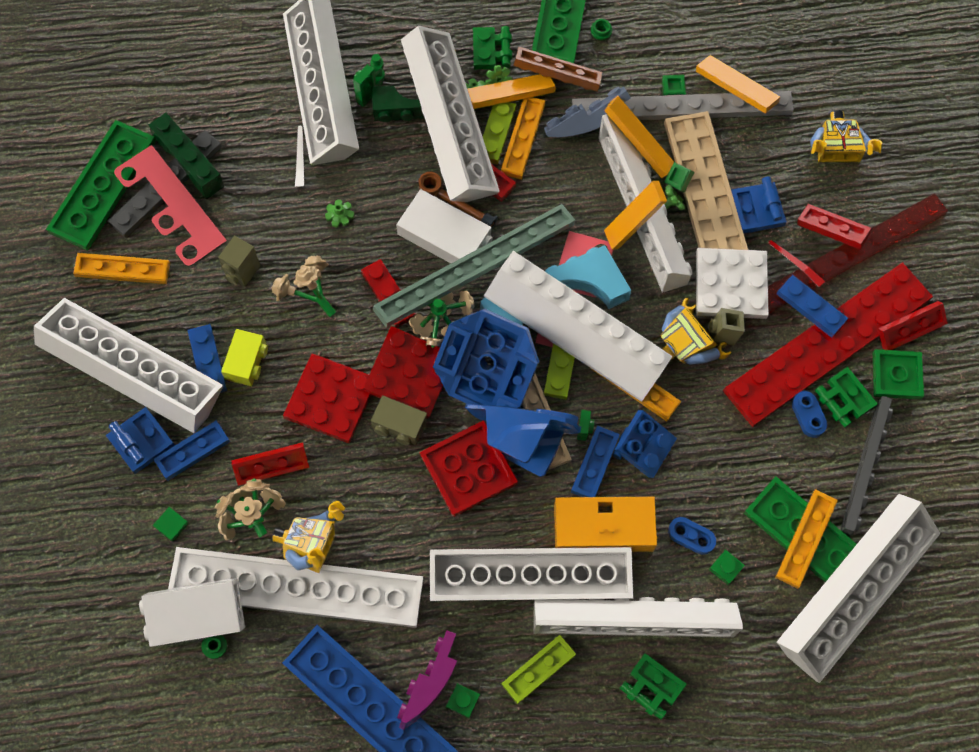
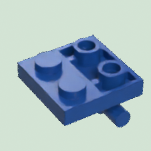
M770 176L762 178L763 184L731 190L743 233L782 227L786 224L775 182L771 181Z
M146 407L121 425L117 421L112 422L109 425L111 432L106 435L134 474L153 462L154 458L175 446Z
M638 410L629 426L625 428L620 436L619 443L612 455L617 459H621L623 456L648 478H654L677 438L644 410Z

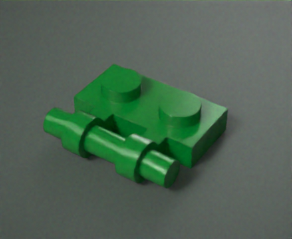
M502 26L501 33L495 35V27H473L474 70L494 69L496 66L495 62H502V67L509 68L511 66V60L513 59V52L510 50L512 34L508 26ZM495 45H501L502 50L495 51Z
M374 54L370 61V66L367 64L362 70H358L353 78L356 103L362 107L372 99V87L382 85L385 79L384 62L379 54Z
M848 367L828 380L827 383L831 386V390L827 391L823 385L815 389V392L820 397L819 401L823 405L826 404L833 413L832 417L836 422L839 421L844 428L852 423L847 414L851 412L858 419L878 404ZM838 395L846 406L840 408L833 399L835 396Z
M644 653L629 674L637 680L634 687L624 681L619 689L627 694L626 697L632 702L635 700L646 709L645 712L652 716L653 714L662 720L667 712L659 706L660 703L664 700L671 706L686 686V683ZM643 686L656 694L653 700H650L640 692Z

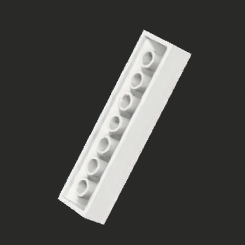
M298 0L283 13L310 164L317 165L345 160L359 150L331 2L330 0Z
M417 26L403 37L401 42L450 201L469 202L495 195L500 191L450 33Z
M606 114L602 116L599 141L625 204L628 206L652 182L650 179L651 172L647 164L644 165L643 156ZM665 205L637 230L662 293L688 285L692 275L691 266L688 262H685L683 257V247L680 242L677 243L675 228L672 223L668 222L666 217L667 210Z
M512 251L484 295L485 298L641 402L672 358L670 354L515 251Z
M63 298L34 325L36 346L192 433H195L208 418L223 388V385L66 298Z
M898 494L777 641V644L786 656L818 683L823 680L940 535L939 530L922 502Z
M631 547L430 550V601L633 599Z
M652 597L639 598V601H629V599L534 600V634L735 637L743 629L737 603H730L729 599H715L714 602H705L703 598L689 599V602H680L679 598H665L664 601H655Z

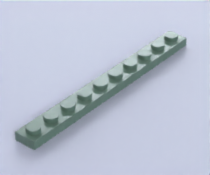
M561 204L373 305V311L387 328L433 303L435 299L446 296L504 264L512 251L520 255L574 225L575 219Z

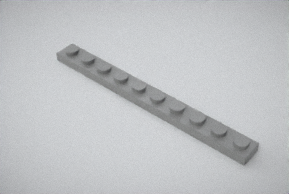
M791 91L773 92L780 96V100L766 114L732 93L631 97V99L625 102L639 120H661L706 111L709 112L710 118L792 115L794 111ZM605 98L572 99V106L582 104L587 111L589 105L599 99L602 101Z

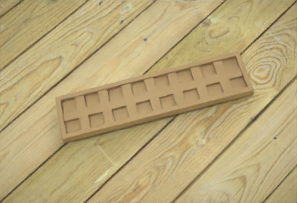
M709 112L666 118L664 125L674 161L695 172L683 194L698 248L748 250Z

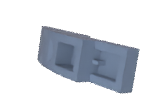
M624 86L622 88L616 87L608 93V97L600 101L599 99L590 104L587 111L582 104L569 107L565 111V115L559 119L555 117L547 122V127L544 128L545 133L548 137H567L595 130L601 126L602 116L606 115L604 110L613 98L619 96L625 103L631 97Z

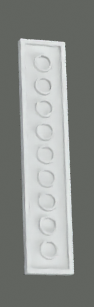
M176 547L168 589L237 578L242 607L417 628L423 576L323 565L320 573L307 568L298 571L287 560Z

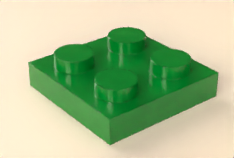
M875 349L872 352L874 397L884 396L887 398L919 400L924 397L922 352Z

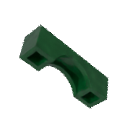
M394 85L372 87L374 121L389 122L391 120L410 121L412 119H425L419 99H408L402 96Z
M167 112L148 124L152 136H155L156 142L166 153H170L177 160L193 185L205 199H208L225 187L220 173Z

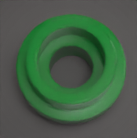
M598 19L591 26V35L597 40H606L612 34V26L606 19Z
M222 635L205 637L201 645L202 652L210 659H218L225 654L227 641ZM214 641L218 642V648L210 650V644Z

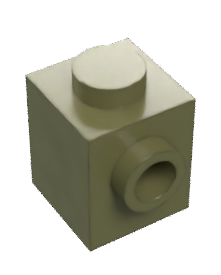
M721 308L714 319L710 320L709 332L715 343L721 344L725 342L727 345L732 346L736 344L745 332L743 311Z

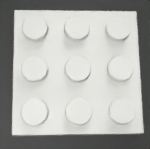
M697 248L696 316H716L721 308L743 311L744 318L767 319V251Z

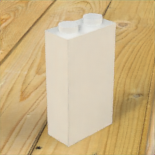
M422 189L419 190L396 224L398 235L449 263H453L492 242L493 239L490 226Z
M237 578L149 592L141 596L142 600L139 602L140 612L145 616L146 622L144 637L146 640H149L150 647L235 633L245 628Z

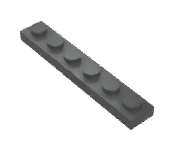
M206 130L192 141L208 160L222 148L221 143ZM174 158L168 166L181 183L184 184L189 177ZM148 182L108 222L122 236L127 238L165 201L151 183Z
M884 396L877 402L878 404L875 407L840 528L848 537L860 528L862 518L859 517L860 510L865 508L868 501V495H865L867 486L870 487L874 479L875 473L871 472L873 464L877 465L881 455L878 447L879 443H883L887 434V430L884 429L885 422H889L892 416L893 408H890L892 399Z

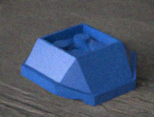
M482 309L449 324L433 368L436 374L439 375L448 395L466 404L518 408L524 401L538 367L539 359L529 328L487 309ZM485 356L493 359L494 366L486 363Z

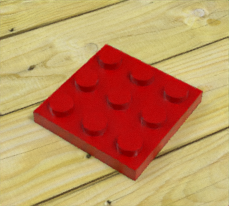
M391 326L362 391L381 398L383 395L426 412L428 419L443 386L439 375L436 374L433 368L440 347L435 346V348H432L431 345H426L427 341Z
M312 353L285 409L283 418L350 444L371 397V394L362 391L369 374Z
M484 420L419 452L453 517L518 484L502 452L487 444V425Z

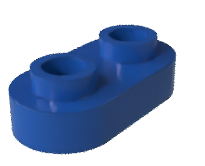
M799 392L792 401V408L801 429L808 437H820L827 428V421L817 398L811 392ZM802 400H808L809 405L803 404ZM812 421H817L819 426H813Z
M677 517L672 520L668 527L669 537L674 542L698 554H708L716 545V537L712 531L687 518ZM682 528L684 530V534L679 535L676 532V529ZM704 539L706 546H700L698 540Z

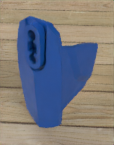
M465 404V408L474 417L487 421V444L502 451L505 459L539 477H544L560 446L563 433L578 434L581 431V427L577 425L579 418L568 413L545 409H536L534 411L501 406Z

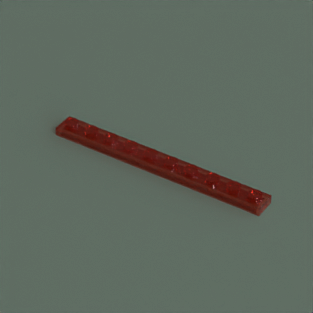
M934 193L871 228V234L861 249L843 244L807 264V266L827 282L939 219L948 210ZM801 269L794 271L768 286V314L788 304L777 295V292L792 275L812 290L818 286Z

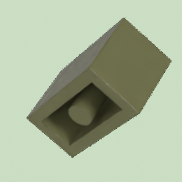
M235 235L218 257L222 266L221 269L225 273V278L233 285L240 284L246 287L260 267L254 246Z
M382 395L371 419V425L374 431L381 436L387 437V435H391L404 445H410V443L417 445L427 423V413Z

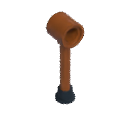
M425 172L420 176L419 190L422 189L438 199L441 198L462 212L491 227V230L493 229L498 216L495 215L493 217L488 213L484 214L465 202L450 201L447 191L443 190V186H441V178L437 173ZM433 185L435 188L427 189L425 186Z

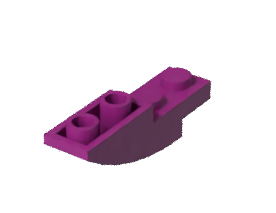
M447 630L444 638H438L434 651L438 652L436 660L429 661L425 672L426 675L419 673L417 681L411 680L406 693L411 697L407 705L402 703L397 716L401 720L400 729H406L422 717L443 692L457 660L448 657L456 633Z

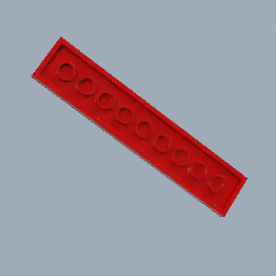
M902 262L837 308L848 319L832 338L814 324L726 386L723 392L753 428L792 400L799 392L809 388L880 337L878 328L915 312L929 302L933 296Z

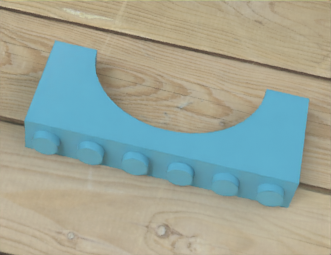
M605 245L599 248L593 247L584 255L579 257L573 256L564 264L559 266L553 265L545 270L546 273L570 289L582 290L595 295L605 303L608 309L630 299L631 289ZM484 297L480 301V310L487 309L523 325L521 321Z

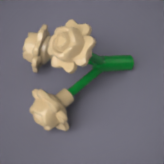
M320 256L308 257V259H305V265H302L300 270H297L296 279L293 282L298 288L307 286L309 290L314 292L316 297L290 286L288 274H285L282 278H277L273 282L272 293L277 296L276 301L279 302L287 294L291 296L297 295L317 302L329 317L336 313V310L324 297L320 281L322 270L328 266L326 260H322Z

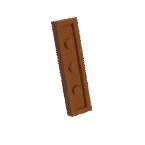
M518 47L513 65L522 70H529L539 73L544 77H552L564 83H571L581 86L586 90L597 92L602 77V72L523 47Z

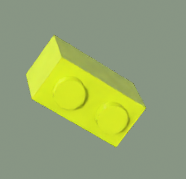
M239 329L235 330L221 370L225 380L251 387L254 379L258 380L261 371L259 364L261 359L266 357L268 345H266L263 335Z

